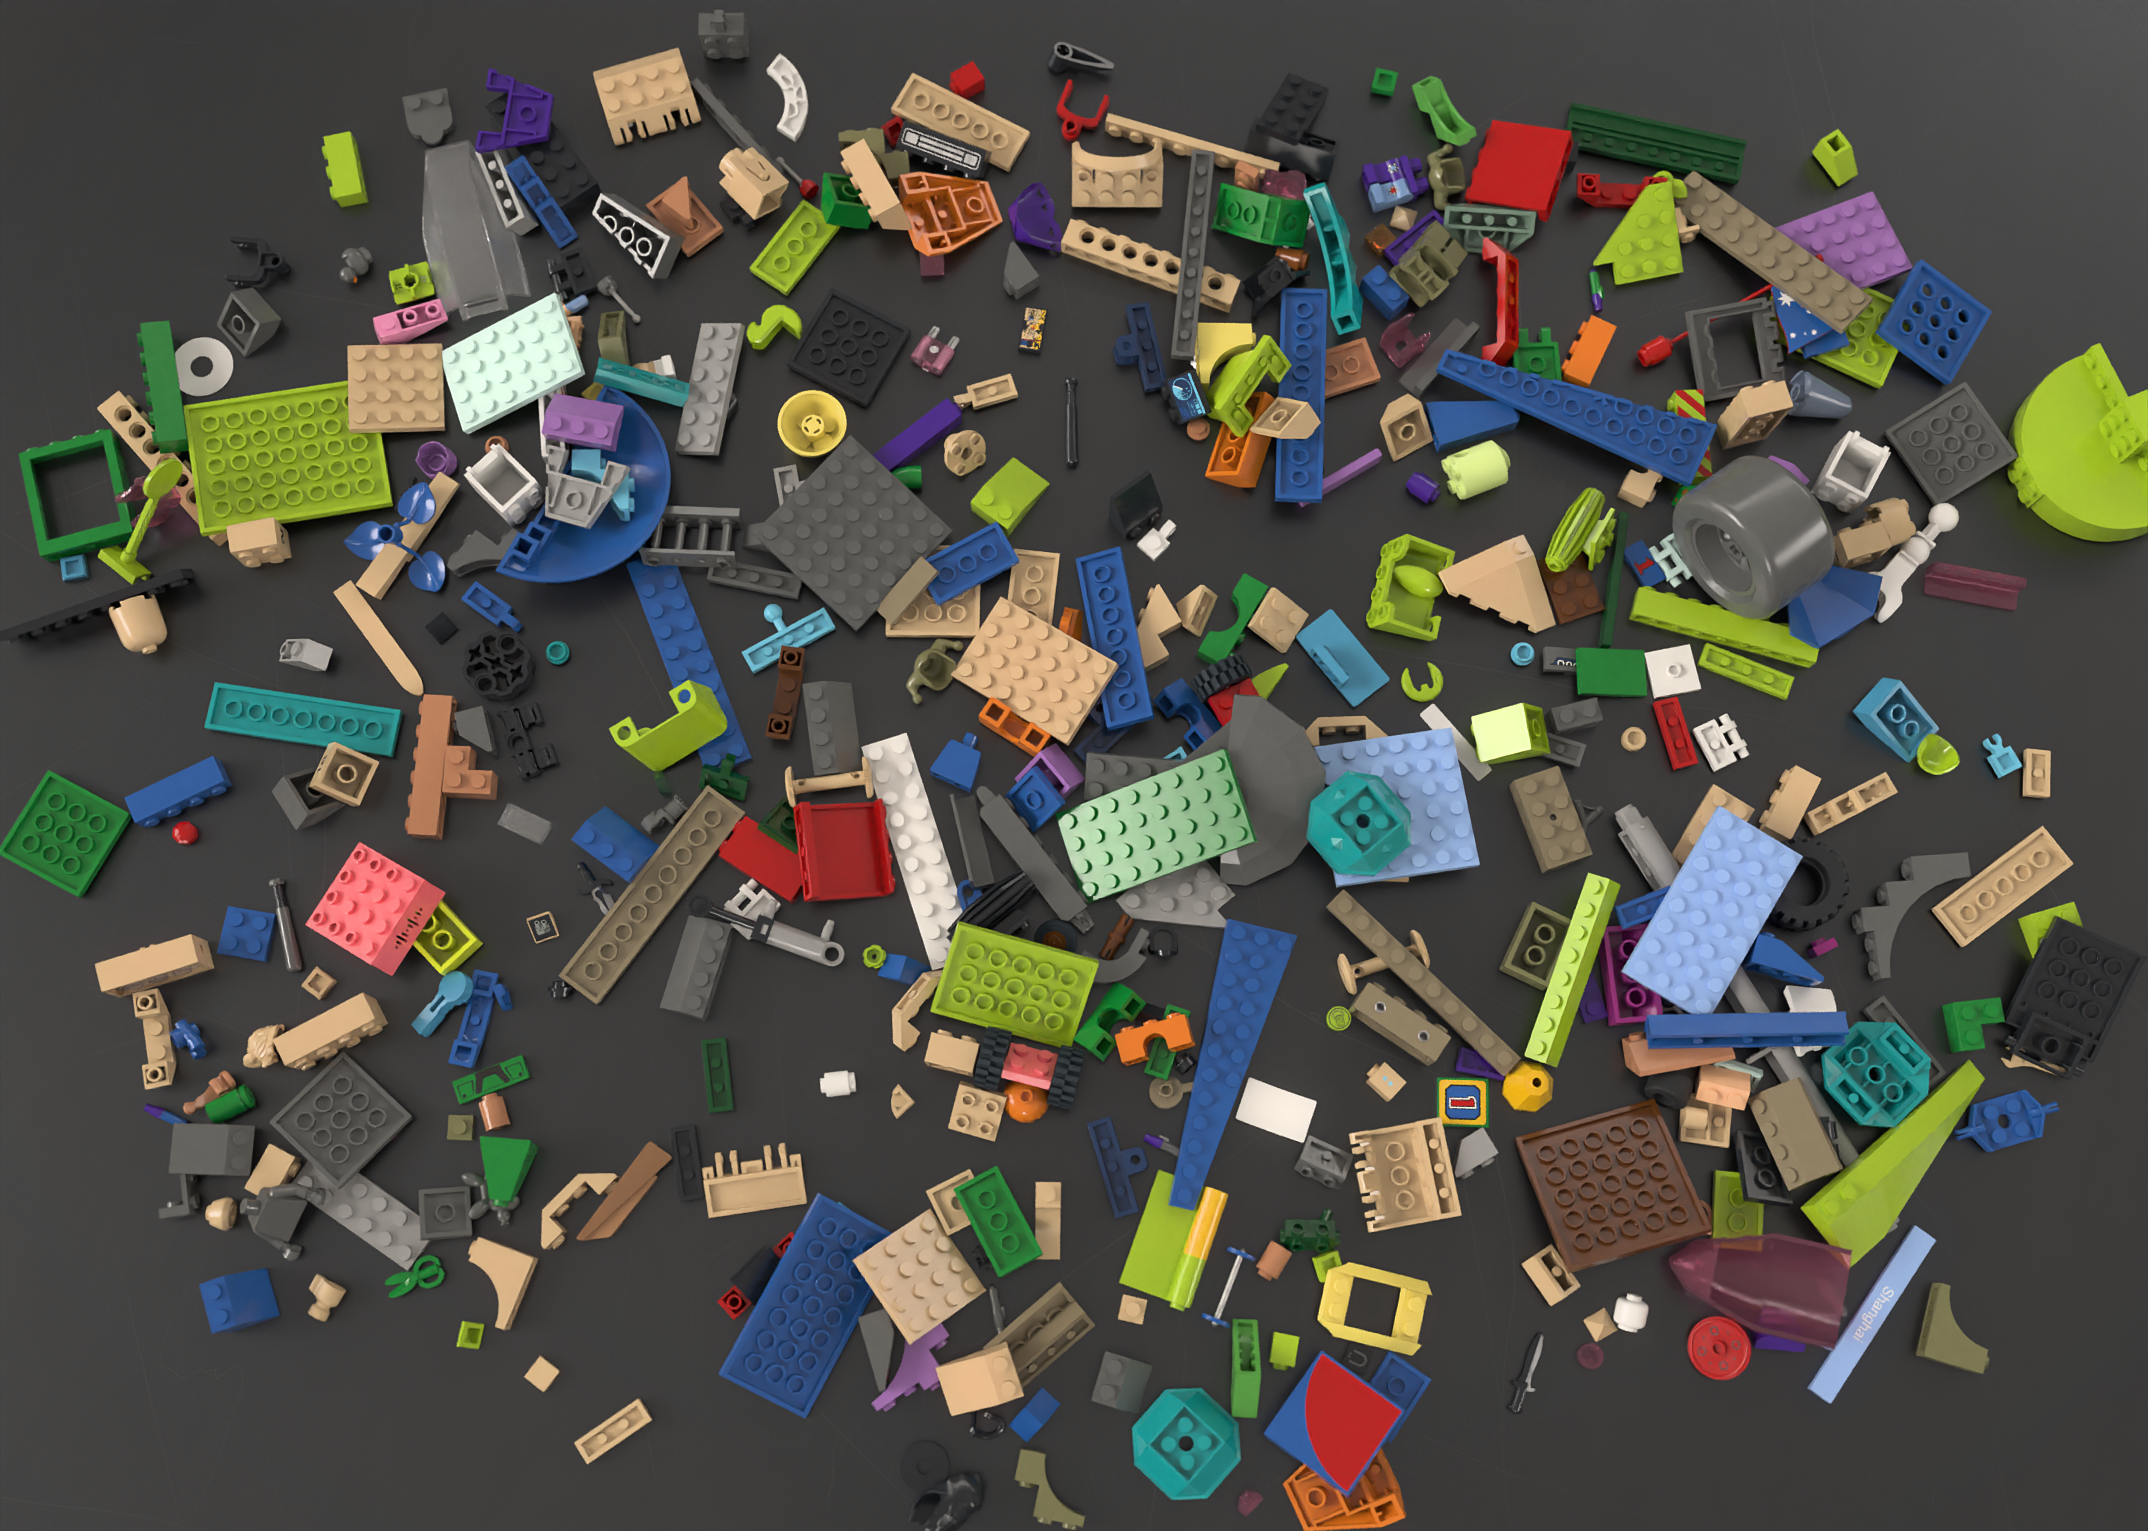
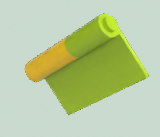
M1158 1170L1119 1283L1170 1301V1307L1184 1312L1185 1307H1191L1228 1194L1203 1186L1193 1211L1169 1206L1168 1202L1174 1175Z

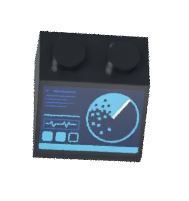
M1195 369L1161 381L1163 385L1160 387L1161 393L1165 400H1169L1171 406L1169 413L1173 421L1183 424L1212 413Z

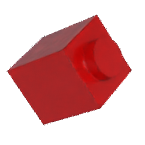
M973 61L950 73L951 83L949 87L952 93L966 100L985 89V79Z

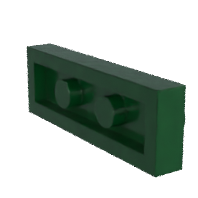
M726 1037L701 1040L709 1113L733 1111L734 1102Z

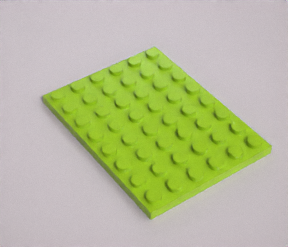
M348 381L183 406L199 527L202 536L227 533L226 526L274 517L280 524L393 506L382 432L350 433Z

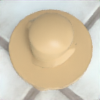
M965 430L958 434L954 433L945 440V464L949 470L958 476L973 471L977 466L985 462V440L976 431Z

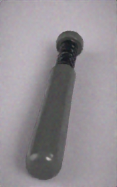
M276 878L269 881V886L274 890L277 905L276 914L286 967L289 972H298L302 969V962L289 907L286 906L282 887L284 880L283 878Z

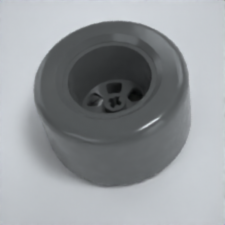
M1750 455L1733 460L1682 496L1673 512L1672 526L1676 545L1688 570L1711 598L1738 616L1748 619H1765L1772 616L1825 578L1832 568L1835 557L1834 538L1820 504L1810 490L1793 473L1768 458Z

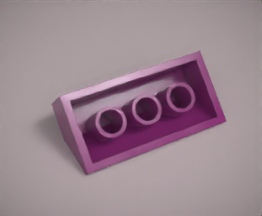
M1649 923L1637 924L1623 930L1620 926H1610L1605 929L1598 950L1609 1026L1645 1023L1647 1015H1663L1661 996L1621 972Z

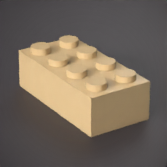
M1771 380L1765 382L1760 387L1747 386L1739 391L1738 395L1733 398L1731 404L1726 407L1727 409L1715 423L1718 425L1716 431L1722 449L1763 440L1770 435L1793 408L1785 380L1780 382Z
M362 992L274 1038L273 1042L285 1066L306 1071L316 1065V1061L322 1058L329 1059L339 1053V1049L345 1046L349 1048L360 1043V1038L381 1032L383 1030L382 1027L387 1025L388 1022L376 998Z

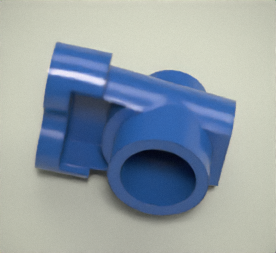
M186 1019L178 1021L175 1024L176 1029L169 1032L173 1043L178 1049L187 1046L195 1060L201 1059L207 1052L204 1049V1042L199 1037V1029L194 1022L189 1024Z

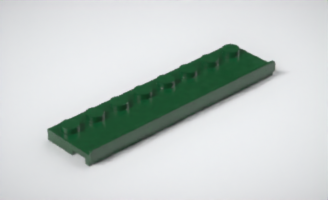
M1574 102L1570 105L1566 131H1571L1573 141H1579L1578 150L1687 174L1695 171L1702 177L1732 184H1738L1740 181L1747 140Z

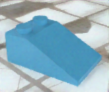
M1883 677L1853 710L1866 728L1906 762H1910L1917 755L1920 743L1928 734H1935L1939 730V727L1900 680Z

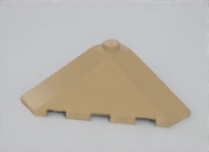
M1524 535L1504 541L1438 573L1448 594L1455 597L1462 594L1470 598V604L1485 611L1490 607L1499 611V617L1515 624L1519 620L1530 625L1528 627L1529 631L1538 633L1556 625L1535 555Z

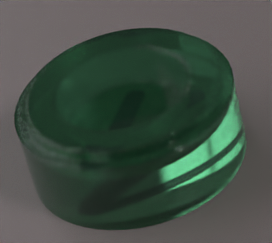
M663 770L656 772L654 778L661 795L671 793Z

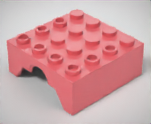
M359 842L305 925L370 965L393 976L445 895V892ZM409 918L413 920L415 924L409 922L407 919ZM399 935L400 937L404 938L405 940L402 941L401 939L397 938L396 936Z

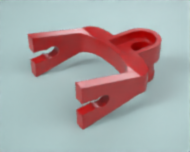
M1068 79L1058 103L1057 114L1065 120L1062 126L1063 137L1068 141H1074L1079 137L1083 128L1087 130L1098 128L1110 102L1109 96L1105 95L1095 118H1083L1071 113L1065 108V104L1073 90V81Z

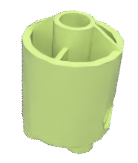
M1488 440L1447 456L1446 459L1442 460V467L1448 473L1450 481H1447L1451 494L1456 493L1460 499H1467L1507 483L1508 468L1510 467L1508 454L1494 441Z

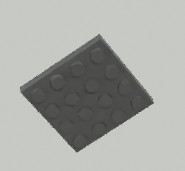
M1966 381L1884 432L1934 506L1947 502L2018 457Z
M343 1051L269 1123L340 1190L413 1117Z

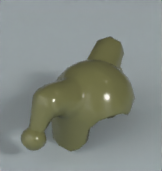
M1445 144L1442 149L1430 153L1427 157V163L1430 168L1428 180L1434 191V205L1438 210H1445V205H1451L1447 202L1449 195L1465 191L1466 188L1465 173L1461 159L1457 157L1441 159L1443 155L1453 151L1451 144Z
M938 638L933 643L931 649L925 650L917 656L914 663V672L906 683L907 689L913 696L914 703L919 704L923 701L922 696L918 693L920 686L926 685L938 691L946 688L954 678L951 674L953 670H956V663L945 654V651L951 648L961 651L963 649L961 641L953 642L948 639Z

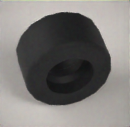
M1668 1071L1649 1075L1644 1091L1650 1100L1655 1099V1102L1661 1106L1671 1109H1683L1688 1104L1693 1090V1083L1683 1074L1676 1071Z

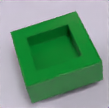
M1376 68L1371 92L1393 96L1398 72Z

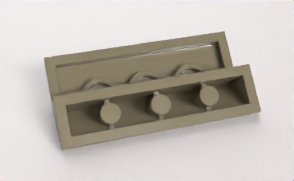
M1058 1282L983 1348L987 1349L1007 1342L1023 1389L1090 1331L1095 1324L1063 1285Z

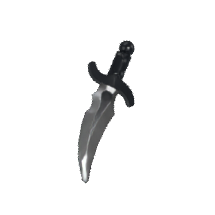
M584 862L578 863L577 869L581 871L580 874L587 882L588 887L584 890L577 889L576 891L583 895L592 893L594 901L600 905L601 911L606 916L615 903L611 894L605 892L601 885H612L613 882L609 879L596 880L589 868H586Z

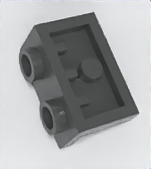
M1309 1135L1294 1170L1300 1172L1305 1177L1322 1182L1329 1188L1339 1189L1346 1178L1354 1155Z

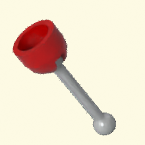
M782 157L776 158L775 161H778L800 183L799 191L807 200L812 199L818 193L819 186L810 179L802 180L784 163Z

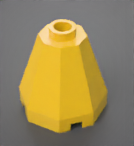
M1519 1061L1505 1075L1502 1095L1514 1110L1537 1112L1552 1100L1554 1079L1541 1063Z

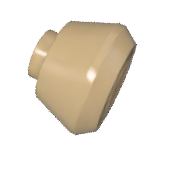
M231 1197L213 1201L211 1205L207 1206L206 1220H209L210 1225L227 1231L235 1223L237 1214L236 1202Z

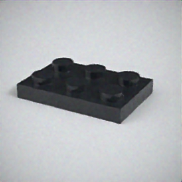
M1740 1129L1735 1131L1733 1136L1743 1201L1788 1208L1793 1204L1791 1190H1788L1763 1134Z

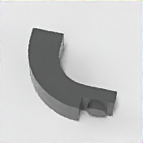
M1141 928L1128 952L1116 960H1101L1084 951L1082 956L1099 960L1092 984L1113 985L1115 982H1123L1136 974L1146 961V957L1139 954V952L1145 953L1151 942L1148 939L1150 932Z

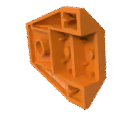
M925 172L902 174L898 177L899 201L913 227L908 230L914 248L927 256L950 253L1003 222L988 182Z
M1382 1448L1379 1449L1371 1461L1369 1469L1349 1498H1346L1319 1478L1305 1464L1283 1483L1304 1531L1384 1527L1406 1517L1400 1486Z

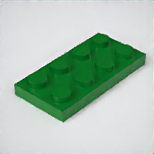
M997 1166L953 1189L999 1278L1043 1255Z

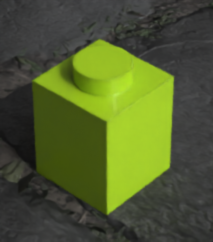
M1278 1332L1272 1333L1268 1362L1273 1363V1368L1287 1371L1288 1366H1295L1299 1337Z

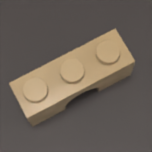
M1648 469L1647 473H1638L1630 470L1617 497L1643 508L1647 501L1652 502L1657 491L1653 488L1656 482H1661L1663 475Z

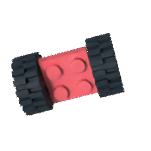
M988 1026L981 1047L973 1085L998 1091L1001 1078L1048 1090L1051 1084L1047 1104L1071 1110L1085 1050L1061 1045L1058 1057V1054L1047 1050L1031 1048L1024 1044L1011 1043L1010 1045L1011 1031Z

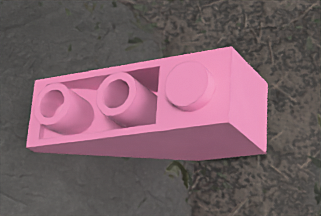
M440 299L373 318L375 332L380 345L405 344L448 321Z

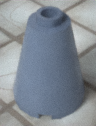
M1799 371L1789 383L1793 385L1789 392L1793 403V408L1788 412L1790 416L1842 419L1849 415L1852 410L1850 397L1809 372Z

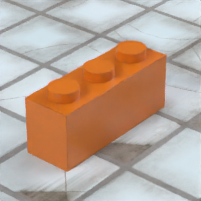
M1593 315L1588 323L1583 321L1578 331V334L1581 335L1579 342L1574 340L1569 350L1572 356L1570 360L1565 359L1561 367L1563 382L1588 388L1617 326Z

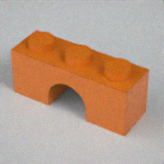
M992 696L979 714L980 723L1033 757L1045 749L1051 741V734L1033 722L1027 723L1011 711L1010 707Z
M1179 1012L1172 1013L1166 1016V1020L1158 1022L1157 1019L1144 1022V1026L1134 1029V1026L1121 1029L1120 1033L1115 1034V1039L1122 1063L1125 1066L1149 1060L1147 1046L1156 1037L1165 1038L1168 1049L1172 1053L1196 1046L1187 1016L1185 1014L1181 1015Z

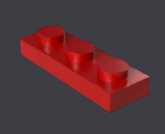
M1678 697L1654 702L1653 707L1673 770L1697 765L1698 759Z

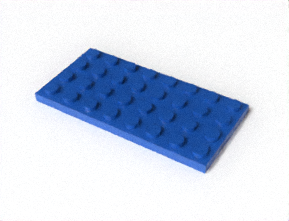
M817 1193L718 1374L806 1419L859 1321L858 1317H861L874 1293L853 1260L892 1233Z

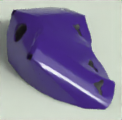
M1042 182L1032 183L1021 192L1008 209L1009 219L1017 241L1060 252L1062 242L1061 230L1053 219L1055 210L1053 200ZM1038 189H1040V194H1042L1043 197L1036 195ZM1045 203H1046L1047 211H1045L1043 208H1041L1042 206H1044ZM1050 228H1052V233H1054L1055 236L1048 234Z

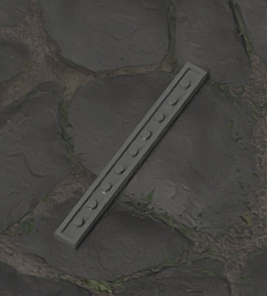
M1192 149L1171 350L1172 359L1194 361L1215 151Z

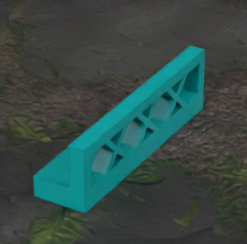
M600 357L593 378V382L684 407V403L689 396L690 383Z

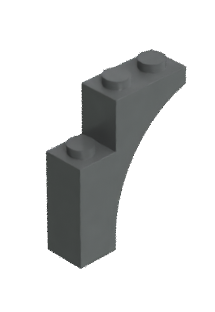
M512 528L510 532H506L501 537L500 544L496 545L479 531L475 530L473 534H469L465 538L460 550L450 556L446 566L457 577H461L478 568L498 566L518 531Z

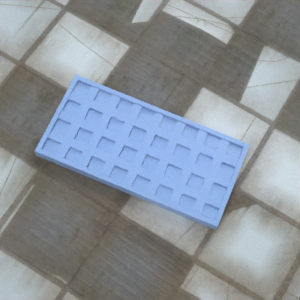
M1717 806L1621 972L1689 1014H1712L1803 856L1725 808Z

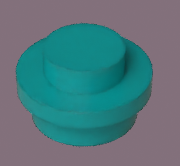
M561 641L552 642L546 649V657L552 664H563L570 656L568 646Z

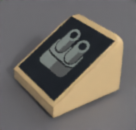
M550 911L526 919L536 944L559 936L553 914Z

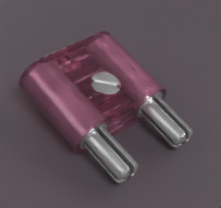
M933 326L928 335L922 337L911 354L910 360L923 367V370L927 372L930 371L936 375H941L955 354L954 349L959 342V338L953 336L948 345H945L935 340L940 329Z

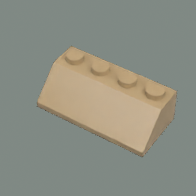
M862 139L842 150L840 153L844 161L841 164L847 175L852 173L853 177L850 180L856 190L861 189L862 192L859 196L865 206L870 205L871 209L867 211L874 223L879 221L883 229H912L913 227L900 201L865 140Z

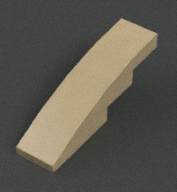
M1885 772L1804 814L1803 818L1813 835L1816 836L1898 793Z

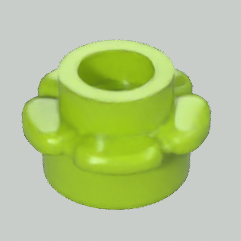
M872 945L864 950L863 961L870 968H880L886 959V952L881 949V946ZM877 955V958L873 959L872 956Z

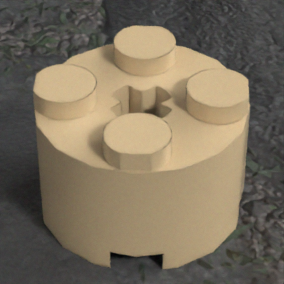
M1890 498L1864 508V511L1867 512V518L1863 519V523L1867 521H1873V523L1882 521L1892 546L1908 541L1911 535H1914L1916 532L1914 523L1910 521L1908 514L1909 506L1905 499Z

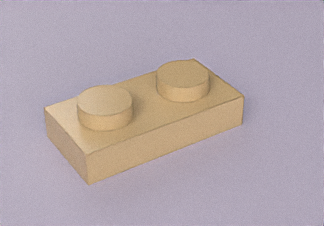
M2025 749L2023 751V796L2045 799L2050 797L2051 751Z

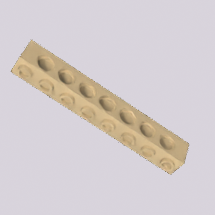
M1070 220L1061 242V252L1177 294L1180 258L1173 256L1168 251L1153 249L1146 243L1139 244L1131 241L1127 236H1117L1105 228H1095L1083 220ZM1088 238L1093 240V242L1085 243L1083 240ZM1111 246L1114 250L1106 251L1104 247ZM1133 254L1135 258L1128 259L1125 255ZM1152 261L1156 263V265L1151 267L1148 266L1146 263ZM1204 266L1200 303L1230 313L1241 280H1238L1234 275L1216 272L1212 267ZM1174 269L1178 273L1169 274L1167 270ZM1215 284L1220 288L1213 290L1209 286Z
M120 391L116 392L97 409L151 471L162 461L169 458H176L182 464L183 471L181 477L169 492L199 525L191 464L187 460L183 462L178 457L181 455L180 452L160 454L159 450L153 454V451L159 446L153 445L151 432L156 431V428L153 429L150 425L149 416L144 411L138 412L136 409L138 404L130 395L125 397ZM131 415V418L128 421H125V418ZM146 431L145 435L139 438L140 433ZM185 480H189L186 486L181 487ZM227 533L209 535L210 539L218 546L228 540Z

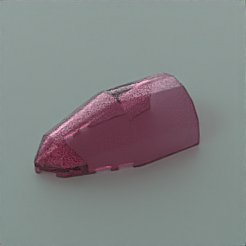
M1769 1233L1759 1236L1746 1235L1736 1238L1724 1237L1693 1240L1687 1247L1670 1257V1267L1685 1291L1754 1332L1835 1351L1852 1250L1782 1234Z

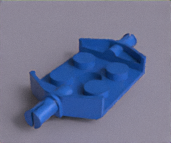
M2021 1090L1971 1105L1968 1126L1963 1129L1954 1130V1135L1964 1133L1955 1136L1956 1140L1959 1141L1970 1137L1986 1152H1993L1994 1150L2043 1137L2046 1114L2058 1112L2059 1107L2049 1109L2050 1107L2057 1106V1102L2054 1101L2041 1105L2026 1090ZM2000 1115H2004L2008 1119L2009 1123L2006 1128H2002L1998 1124V1117Z

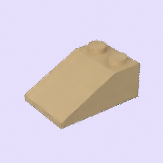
M1007 1342L935 1367L951 1416L999 1405L1024 1396Z

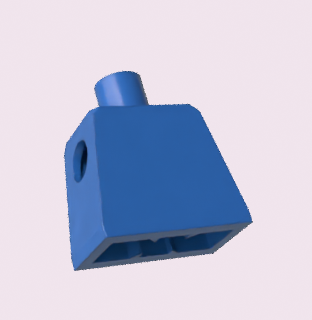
M966 732L962 743L951 739L931 766L930 774L972 793L982 759L981 752L974 749L979 738Z

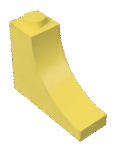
M1197 324L1195 344L1196 372L1205 394L1209 388L1210 376L1220 364L1229 360L1234 355L1251 351L1252 346H1255L1256 333H1252V324Z

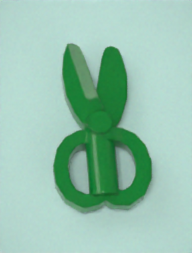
M433 1255L421 1257L414 1265V1272H401L388 1278L385 1281L386 1285L401 1284L389 1293V1298L399 1297L408 1293L417 1283L423 1288H434L440 1285L445 1277L440 1259ZM426 1261L434 1262V1265L420 1270L422 1263ZM439 1273V1278L432 1283L424 1281V1279Z

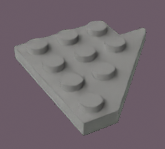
M1203 861L1130 888L1116 902L1129 918L1138 921L1225 929L1226 920L1218 910L1235 897V894L1226 883L1220 882V876L1207 861Z

